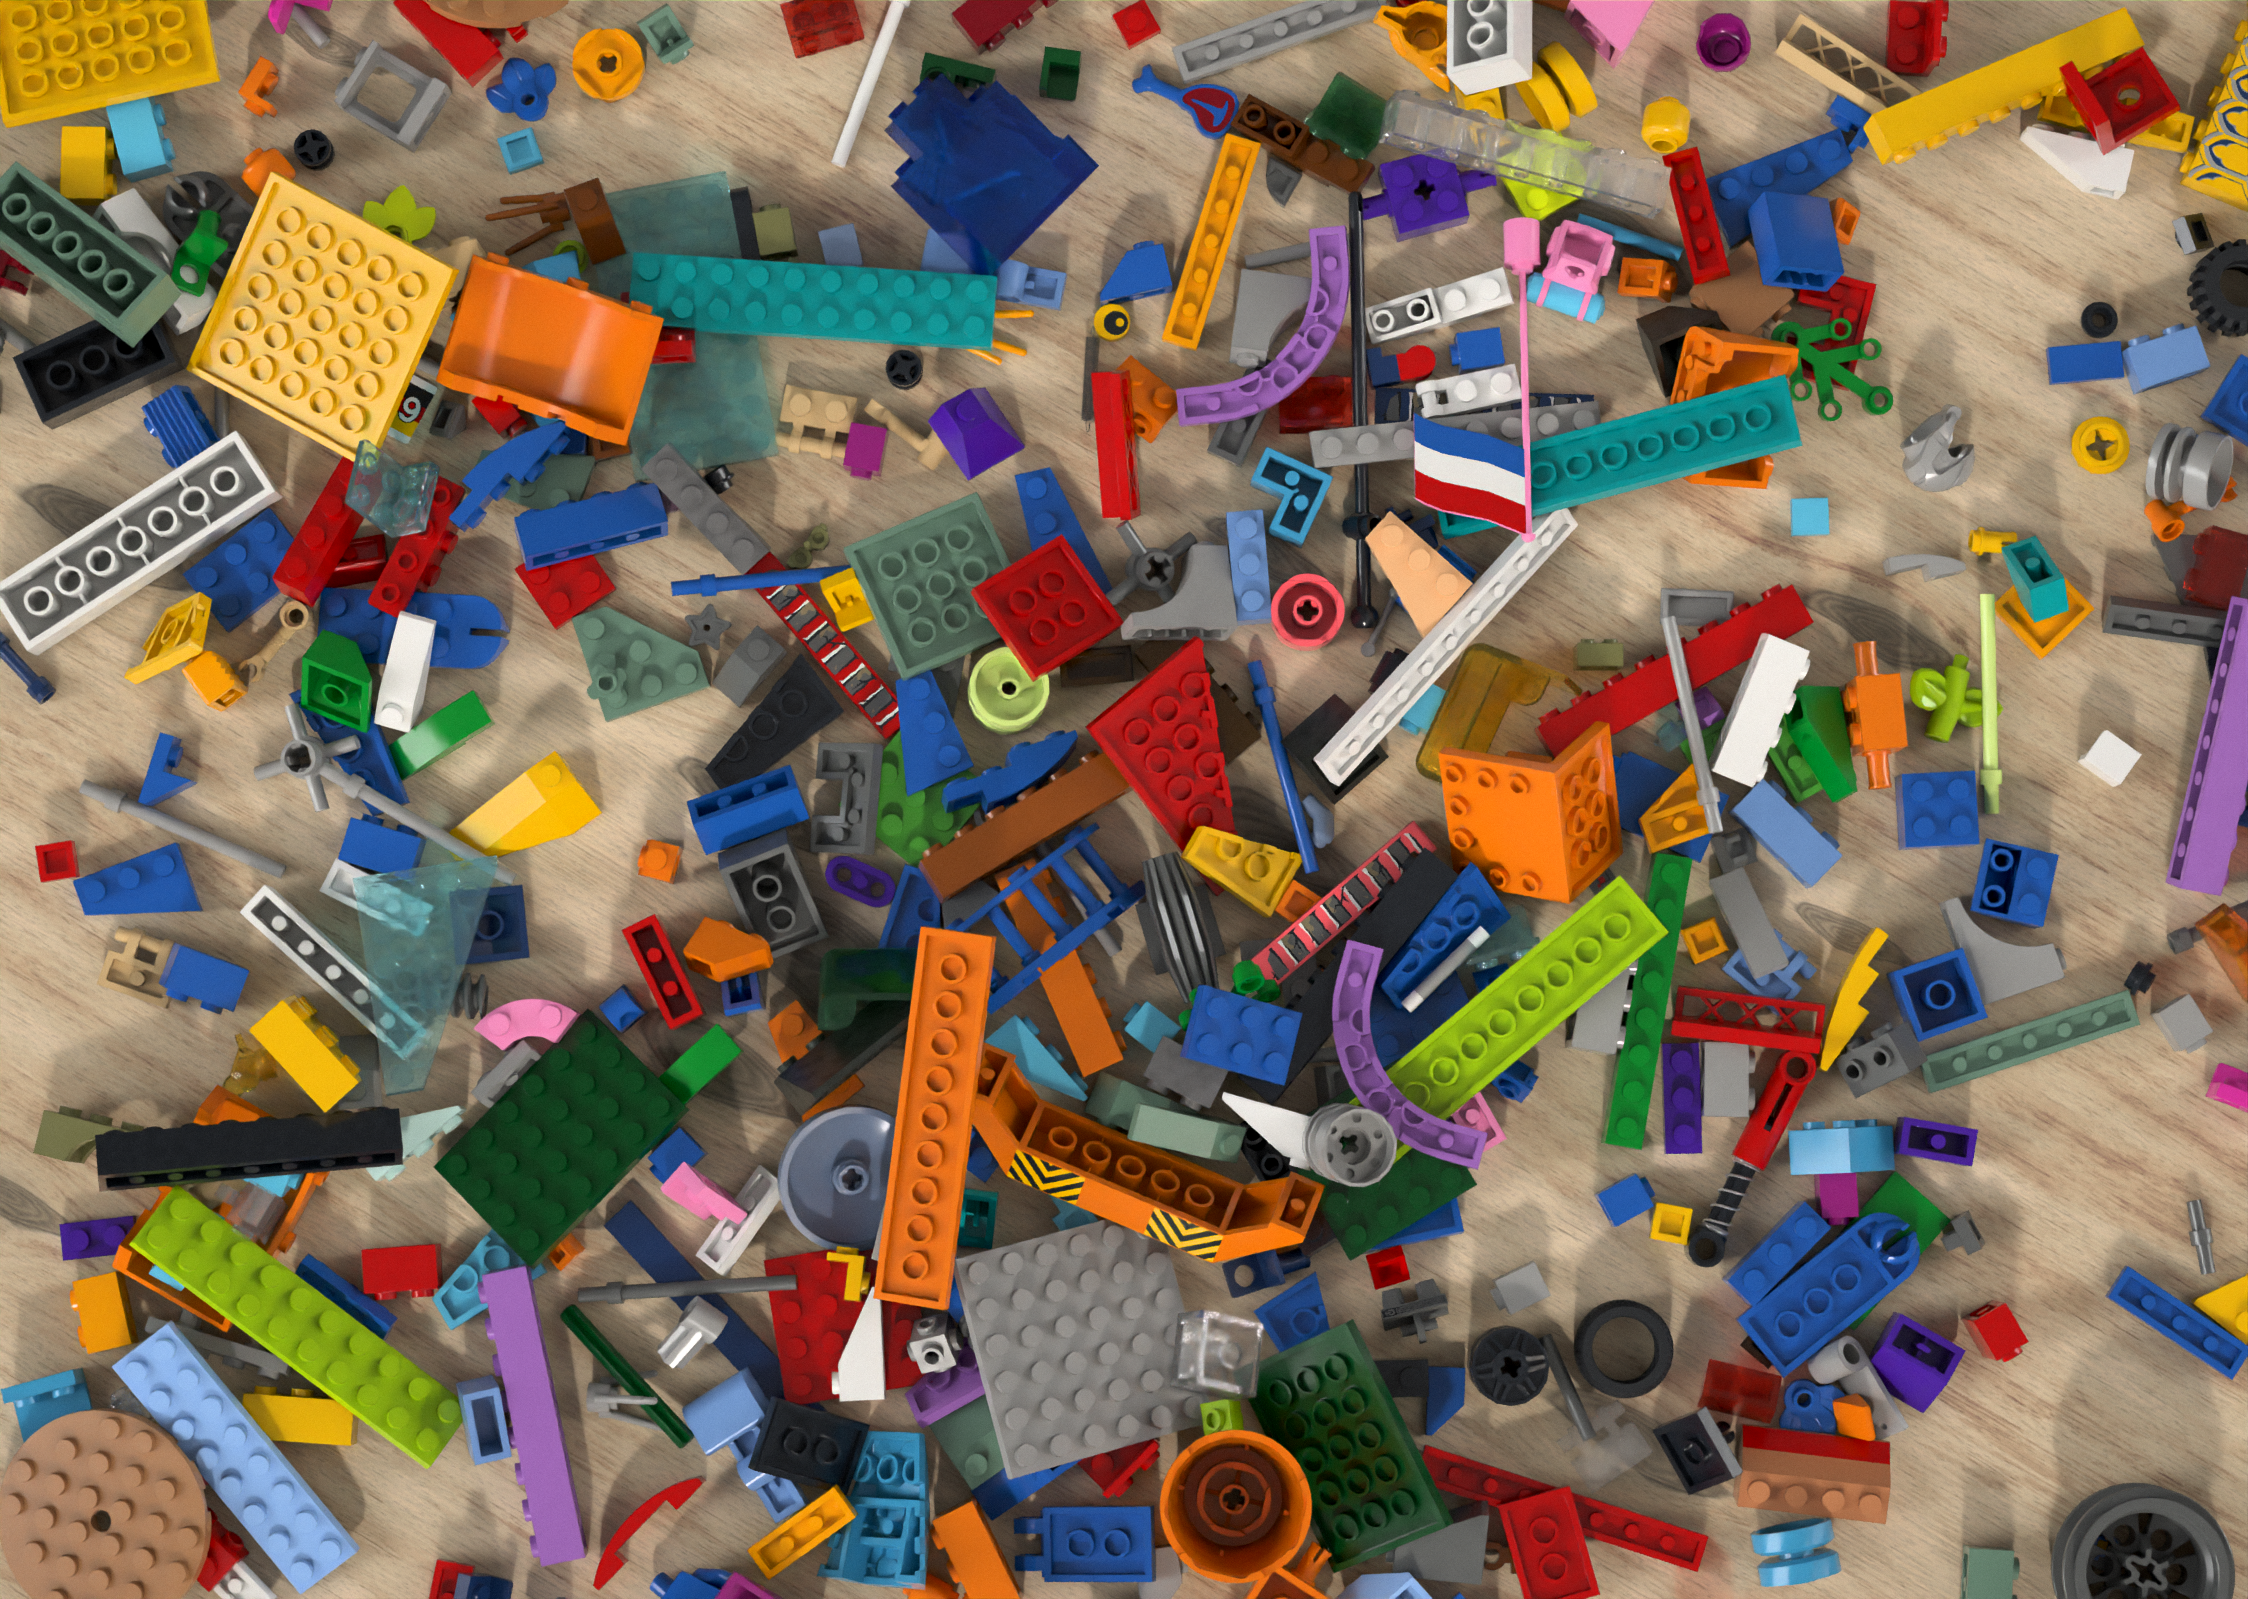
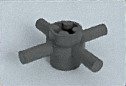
M1128 520L1120 523L1116 529L1132 553L1125 564L1127 579L1105 594V596L1114 607L1137 588L1145 591H1157L1166 604L1175 596V592L1169 584L1174 575L1173 561L1187 552L1192 545L1198 543L1197 539L1191 532H1188L1164 551L1159 548H1146ZM1148 560L1155 567L1154 575H1151L1149 578L1145 576V573L1151 570V565L1147 562Z

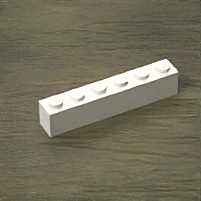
M264 885L240 911L247 920L402 1060L410 1061L434 1035L429 1028L410 1013L407 1008L273 887Z

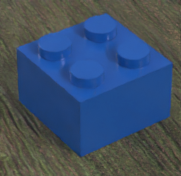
M1975 771L1900 774L1894 777L1899 850L1973 847L1980 844Z
M1963 948L1954 949L1886 973L1903 1022L1908 1023L1918 1042L1988 1018Z

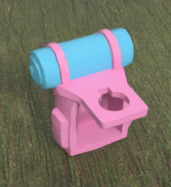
M1564 220L1559 227L1554 229L1547 244L1545 253L1549 258L1547 266L1542 273L1534 272L1526 280L1527 301L1536 304L1535 306L1541 308L1543 306L1572 316L1578 321L1595 324L1603 316L1605 310L1604 296L1597 292L1601 276H1606L1611 268L1615 252V246L1612 245L1613 236L1587 225Z

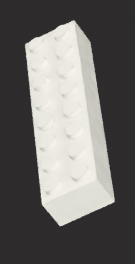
M235 430L1 581L0 610L25 649L38 656L277 502L283 496L245 437Z

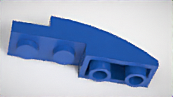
M562 421L545 425L526 432L493 451L463 478L462 482L472 491L449 516V519L464 532L469 527L472 529L476 528L485 518L487 512L484 509L493 499L499 501L511 487L508 482L512 477L524 487L528 481L534 483L546 469V466L543 465L552 453L555 456L560 454L568 445L570 439L567 436L571 433L570 429Z
M1064 730L1055 731L1047 735L1043 741L1031 744V742L1019 743L1013 746L1010 752H1007L1006 768L1002 769L1001 766H994L983 771L979 777L970 780L962 777L949 782L947 787L943 788L941 799L946 814L981 802L985 815L1001 805H1004L1006 808L1017 802L1016 797L1027 789L1034 786L1038 789L1066 763L1074 752L1078 740L1076 730L1065 733Z

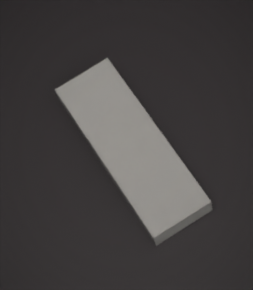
M1741 867L1709 880V886L1754 980L1787 967L1789 961L1744 868Z

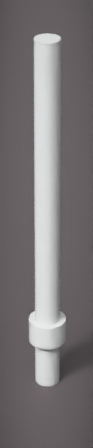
M889 0L891 4L831 163L837 166L845 167L903 10L909 7L911 0Z

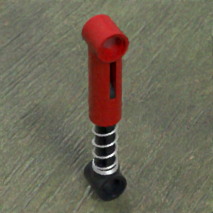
M1789 1050L1782 1053L1776 1060L1775 1069L1731 1154L1735 1158L1733 1159L1734 1166L1730 1173L1725 1174L1727 1180L1723 1188L1718 1189L1719 1196L1716 1202L1710 1204L1712 1210L1708 1218L1703 1219L1702 1224L1697 1225L1695 1231L1688 1236L1687 1245H1684L1685 1255L1694 1265L1705 1268L1713 1267L1723 1259L1727 1242L1728 1226H1733L1731 1220L1735 1212L1740 1211L1738 1206L1743 1196H1748L1746 1190L1750 1182L1755 1181L1753 1177L1755 1172L1765 1171L1808 1083L1815 1076L1816 1062L1808 1052ZM1793 1057L1799 1058L1804 1064V1072L1797 1079L1791 1077L1787 1072V1063ZM1788 1085L1773 1117H1771L1770 1114L1784 1086ZM1703 1238H1708L1714 1248L1712 1255L1707 1259L1698 1257L1695 1250L1697 1242Z

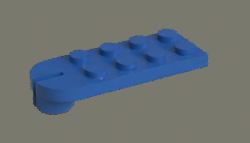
M324 587L320 597L317 637L323 629L357 642L366 664L386 665L398 618L368 603L373 590ZM414 592L404 611L436 621L429 667L453 669L484 668L498 658L510 641L503 637L472 635V631H477L478 629L510 633V629L500 609L493 602L480 596Z
M1877 1212L1861 1217L1770 1290L1754 1307H1749L1736 1318V1321L1781 1377H1786L1914 1272L1920 1257V1247L1915 1231H1909L1887 1250L1882 1248V1245L1896 1233L1907 1229L1910 1226L1908 1223L1889 1213Z

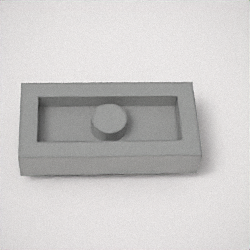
M522 1040L519 1044L512 1046L506 1051L503 1060L493 1070L486 1072L480 1077L477 1086L471 1093L479 1102L490 1109L542 1055L537 1049Z

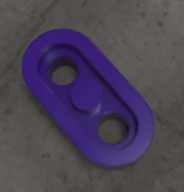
M849 856L836 857L827 865L825 877L828 885L833 890L874 908L885 907L893 901L896 885L887 873ZM843 868L851 871V878L846 882L838 879V872ZM875 883H881L885 887L883 895L879 897L873 896L871 893V887Z

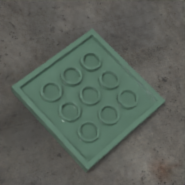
M977 492L844 547L843 552L850 567L854 569L864 598L903 681L1002 640L998 631L971 594L974 587L1011 565Z

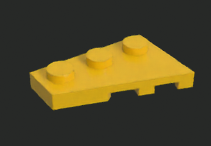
M1206 826L1197 827L1180 856L1181 859L1263 917L1272 916L1302 863L1301 856L1298 853L1287 852L1268 844L1246 840L1243 837Z

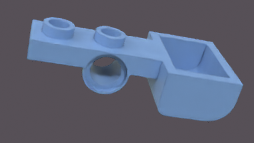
M928 229L920 271L997 276L996 300L1061 311L1067 280L1066 273L1030 267L1025 263L1010 259L990 260L980 258L982 248L980 237L943 229Z
M746 1367L682 1408V1413L687 1425L706 1455L710 1456L726 1445L729 1446L738 1461L736 1467L740 1478L750 1490L757 1492L774 1522L778 1523L810 1502L798 1482L748 1468L769 1401L749 1368Z

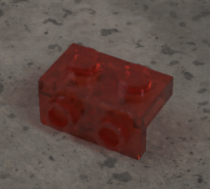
M1338 375L1309 377L1298 389L1278 402L1279 434H1309L1312 431L1353 427L1352 377H1341Z

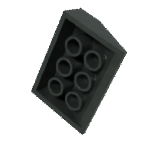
M893 986L885 992L877 988L862 1001L866 1007L856 1015L851 1010L834 1023L837 1028L836 1031L827 1038L823 1033L819 1034L805 1046L809 1051L799 1060L793 1055L777 1068L780 1075L775 1079L774 1084L800 1116H803L907 1032L911 994Z

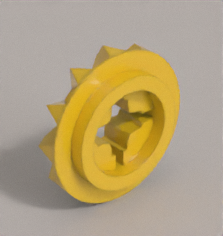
M2098 416L2087 419L2077 427L2071 437V454L2077 461L2078 466L2089 471L2090 474L2106 475L2117 470L2124 464L2130 451V441L2126 430L2120 423L2108 417ZM2096 433L2101 442H2114V444L2104 450L2103 459L2098 451L2086 450L2095 442Z

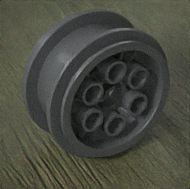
M2122 1483L2109 1486L2091 1494L2081 1501L2066 1517L2053 1545L2051 1579L2057 1599H2107L2108 1594L2114 1589L2121 1591L2122 1599H2146L2148 1595L2154 1593L2159 1599H2169L2167 1595H2171L2173 1590L2190 1599H2232L2235 1588V1563L2224 1531L2214 1517L2200 1504L2185 1495L2157 1485ZM2138 1513H2150L2147 1525L2139 1533ZM2125 1524L2129 1530V1537L2124 1543L2117 1544L2113 1537L2114 1530L2119 1525ZM2162 1529L2165 1532L2166 1541L2163 1546L2155 1549L2150 1542L2151 1535L2155 1530ZM2100 1534L2110 1545L2107 1550L2094 1545ZM2190 1540L2195 1553L2175 1557L2172 1551ZM2134 1552H2139L2138 1555L2131 1554ZM2104 1554L2108 1560V1567L2104 1572L2095 1574L2092 1570V1561L2096 1556ZM2131 1562L2147 1566L2146 1570L2153 1577L2152 1580L2139 1577L2140 1573ZM2177 1563L2181 1569L2180 1578L2173 1583H2169L2166 1579V1570L2170 1565ZM2121 1566L2125 1569V1574H2121ZM2104 1581L2105 1584L2099 1588L2098 1592L2091 1596L2088 1585ZM2133 1583L2135 1584V1587L2129 1586L2128 1584Z

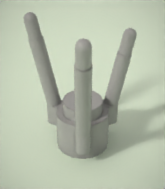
M650 1370L638 1372V1374L643 1379L656 1377L658 1372ZM601 1377L600 1383L590 1382L588 1384L586 1398L588 1412H598L599 1418H612L653 1430L663 1431L652 1420L613 1410L619 1409L620 1403L654 1405L657 1403L655 1397L621 1395L620 1387H614V1385L620 1384L614 1377Z

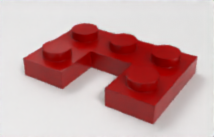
M1841 276L1827 292L1799 289L1795 304L1829 312L1828 324L1834 319L1845 318L1852 326L1850 336L1844 340L1836 341L1830 337L1824 339L1823 344L1814 342L1808 344L1820 352L1858 345L1864 337L1877 284ZM1836 323L1834 326V332L1838 336H1842L1845 332V327L1841 323ZM1788 336L1785 343L1794 345L1795 338ZM1801 358L1803 378L1815 383L1812 364ZM1858 359L1838 364L1854 374ZM1830 377L1833 388L1849 391Z

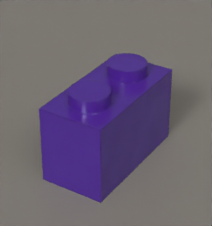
M1898 1117L1893 1142L1894 1154L1961 1166H1972L1978 1130L1909 1117Z

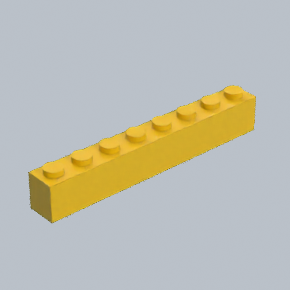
M2123 7L1874 113L1863 126V129L1882 166L1894 160L1896 164H1901L1916 155L1915 151L1927 147L1928 151L1934 150L1944 145L1950 136L1957 133L1960 137L1967 136L1980 127L1979 124L1990 120L1992 124L2007 118L2013 109L2021 106L2023 110H2027L2039 104L2043 100L2042 97L2053 93L2055 97L2064 94L2065 90L2059 68L2071 60L2086 81L2143 47L2145 43L2126 7Z

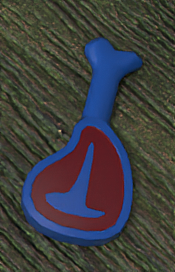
M1150 64L1144 66L1141 77L1134 79L1132 82L1135 93L1150 91L1175 102L1182 110L1191 115L1196 129L1207 139L1216 140L1224 137L1232 128L1230 124L1239 111L1240 104L1237 95L1231 90L1214 84H1197L1180 89L1158 79L1154 75Z

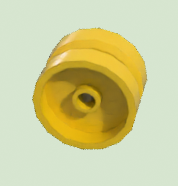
M1552 41L1538 50V63L1532 61V79L1517 82L1514 85L1534 119L1549 135L1555 136L1569 127L1570 114L1582 118L1595 110L1598 104L1590 83L1575 59L1559 42Z

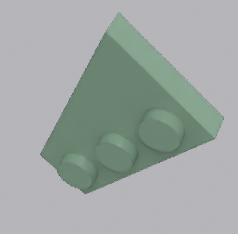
M482 450L477 464L493 451ZM552 454L543 464L546 466L545 471L534 483L528 481L523 487L512 477L508 482L511 487L502 498L526 508L540 509L541 511L554 508L557 504L566 500L582 501L597 461L594 456L567 454L555 456Z

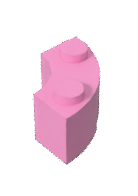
M521 999L494 1009L480 1020L473 1029L501 1050L507 1051L520 1041L532 1037H543L554 1043H559L572 1024L582 1014L567 1005L550 1000Z

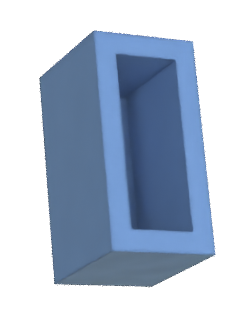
M2182 323L2162 330L2164 335L2162 337L2150 340L2149 335H2144L2128 341L2129 347L2122 351V359L2133 395L2200 374L2211 367L2197 326L2185 329Z
M493 1375L456 1383L468 1452L474 1464L480 1465L512 1457L500 1389Z

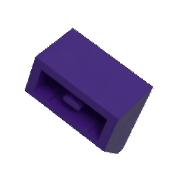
M1893 1312L1868 1358L1890 1395L1924 1413L1947 1385L1966 1350L1905 1315Z

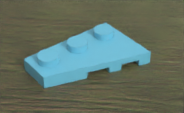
M493 1229L485 1235L470 1256L457 1268L432 1298L450 1330L456 1329L488 1309L487 1303L481 1304L477 1286L478 1282L483 1281L482 1274L485 1271L525 1263ZM542 1262L535 1269L530 1268L533 1281L547 1273Z

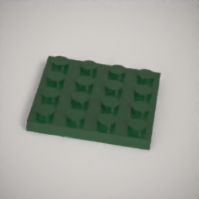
M1398 1058L1397 1060L1383 1067L1384 1071L1386 1072L1387 1070H1389L1393 1065H1395L1399 1060H1401V1058ZM1350 1087L1307 1113L1306 1116L1311 1117L1320 1108L1332 1103H1349L1357 1096ZM1343 1136L1341 1137V1139H1340V1141H1339V1142L1342 1143V1145H1343L1342 1149H1344V1148L1346 1147V1145H1347V1144L1343 1141V1138H1344ZM1414 1148L1396 1161L1390 1171L1380 1181L1366 1187L1347 1186L1316 1174L1312 1168L1309 1171L1295 1167L1299 1175L1325 1185L1318 1207L1350 1261L1477 1185L1466 1166L1432 1157Z

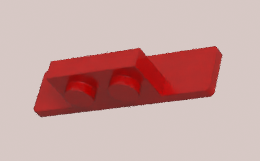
M437 474L431 477L368 599V603L371 606L398 618L399 613L407 608L416 589L426 593L429 586L433 587L437 583L442 568L439 567L446 554H451L458 542V535L456 534L459 528L451 523L449 516L460 505L466 493L465 488Z

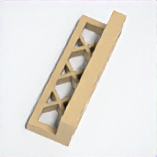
M1800 13L1775 51L1776 54L1871 115L1891 107L1887 103L1885 89L1900 86L1912 94L1910 98L1923 92L1803 13ZM1802 24L1816 32L1818 47L1803 49L1792 42ZM1821 36L1832 43L1823 45ZM1840 47L1846 51L1849 66L1833 69L1826 63L1824 50ZM1819 51L1821 60L1810 53ZM1852 56L1863 63L1853 65ZM1869 66L1877 72L1879 86L1864 89L1857 84L1854 69ZM1850 71L1852 80L1840 72ZM1882 75L1893 83L1884 84ZM1880 90L1882 100L1871 92Z

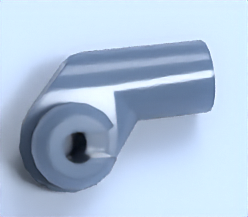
M1310 793L1301 804L1303 811L1313 819V831L1310 833L1312 844L1315 848L1321 849L1327 843H1331L1334 838V815Z

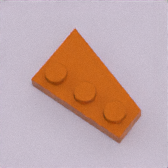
M795 1000L768 1022L782 1064L793 1055L798 1060L809 1052L805 1046L819 1034L823 1033L798 1000ZM855 1073L802 1116L803 1122L823 1110L844 1104L865 1087L864 1083Z

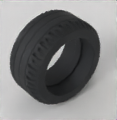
M1612 1300L1591 1310L1581 1321L1574 1339V1357L1580 1373L1595 1389L1616 1398H1635L1649 1393L1664 1380L1672 1364L1674 1345L1667 1324L1653 1309L1631 1300ZM1618 1317L1633 1318L1644 1324L1650 1331L1655 1346L1654 1357L1648 1369L1639 1377L1625 1381L1615 1380L1606 1376L1596 1365L1592 1353L1593 1340L1597 1331L1603 1324Z

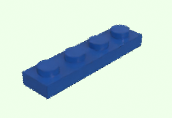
M2124 1266L2105 1296L2228 1379L2233 1380L2248 1357V1346L2129 1266Z

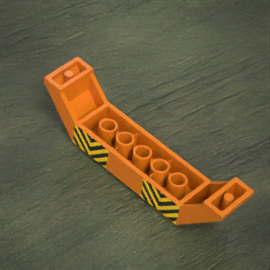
M983 1042L973 1124L1007 1177L1210 1263L1303 1243L1325 1185L1292 1171L1289 1177L1244 1185L1149 1144L1130 1140L1127 1138L1128 1135L1040 1099L1016 1065V1055Z

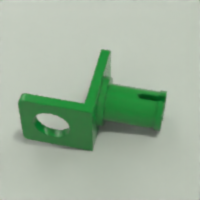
M202 210L200 214L198 213L196 228L176 249L170 272V278L179 289L197 297H201L204 294L210 266L228 247L226 240L216 237L222 219L218 213L211 210ZM187 266L194 269L198 275L197 283L186 282L181 277V267Z

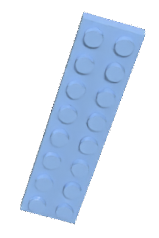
M172 1320L112 1366L114 1371L158 1424L179 1441L177 1445L182 1449L190 1461L194 1460L202 1477L300 1595L357 1553L360 1548Z

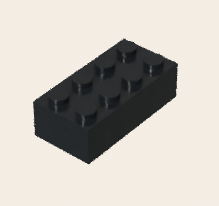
M162 318L152 326L134 347H131L94 319L12 357L41 422L52 430L185 369Z

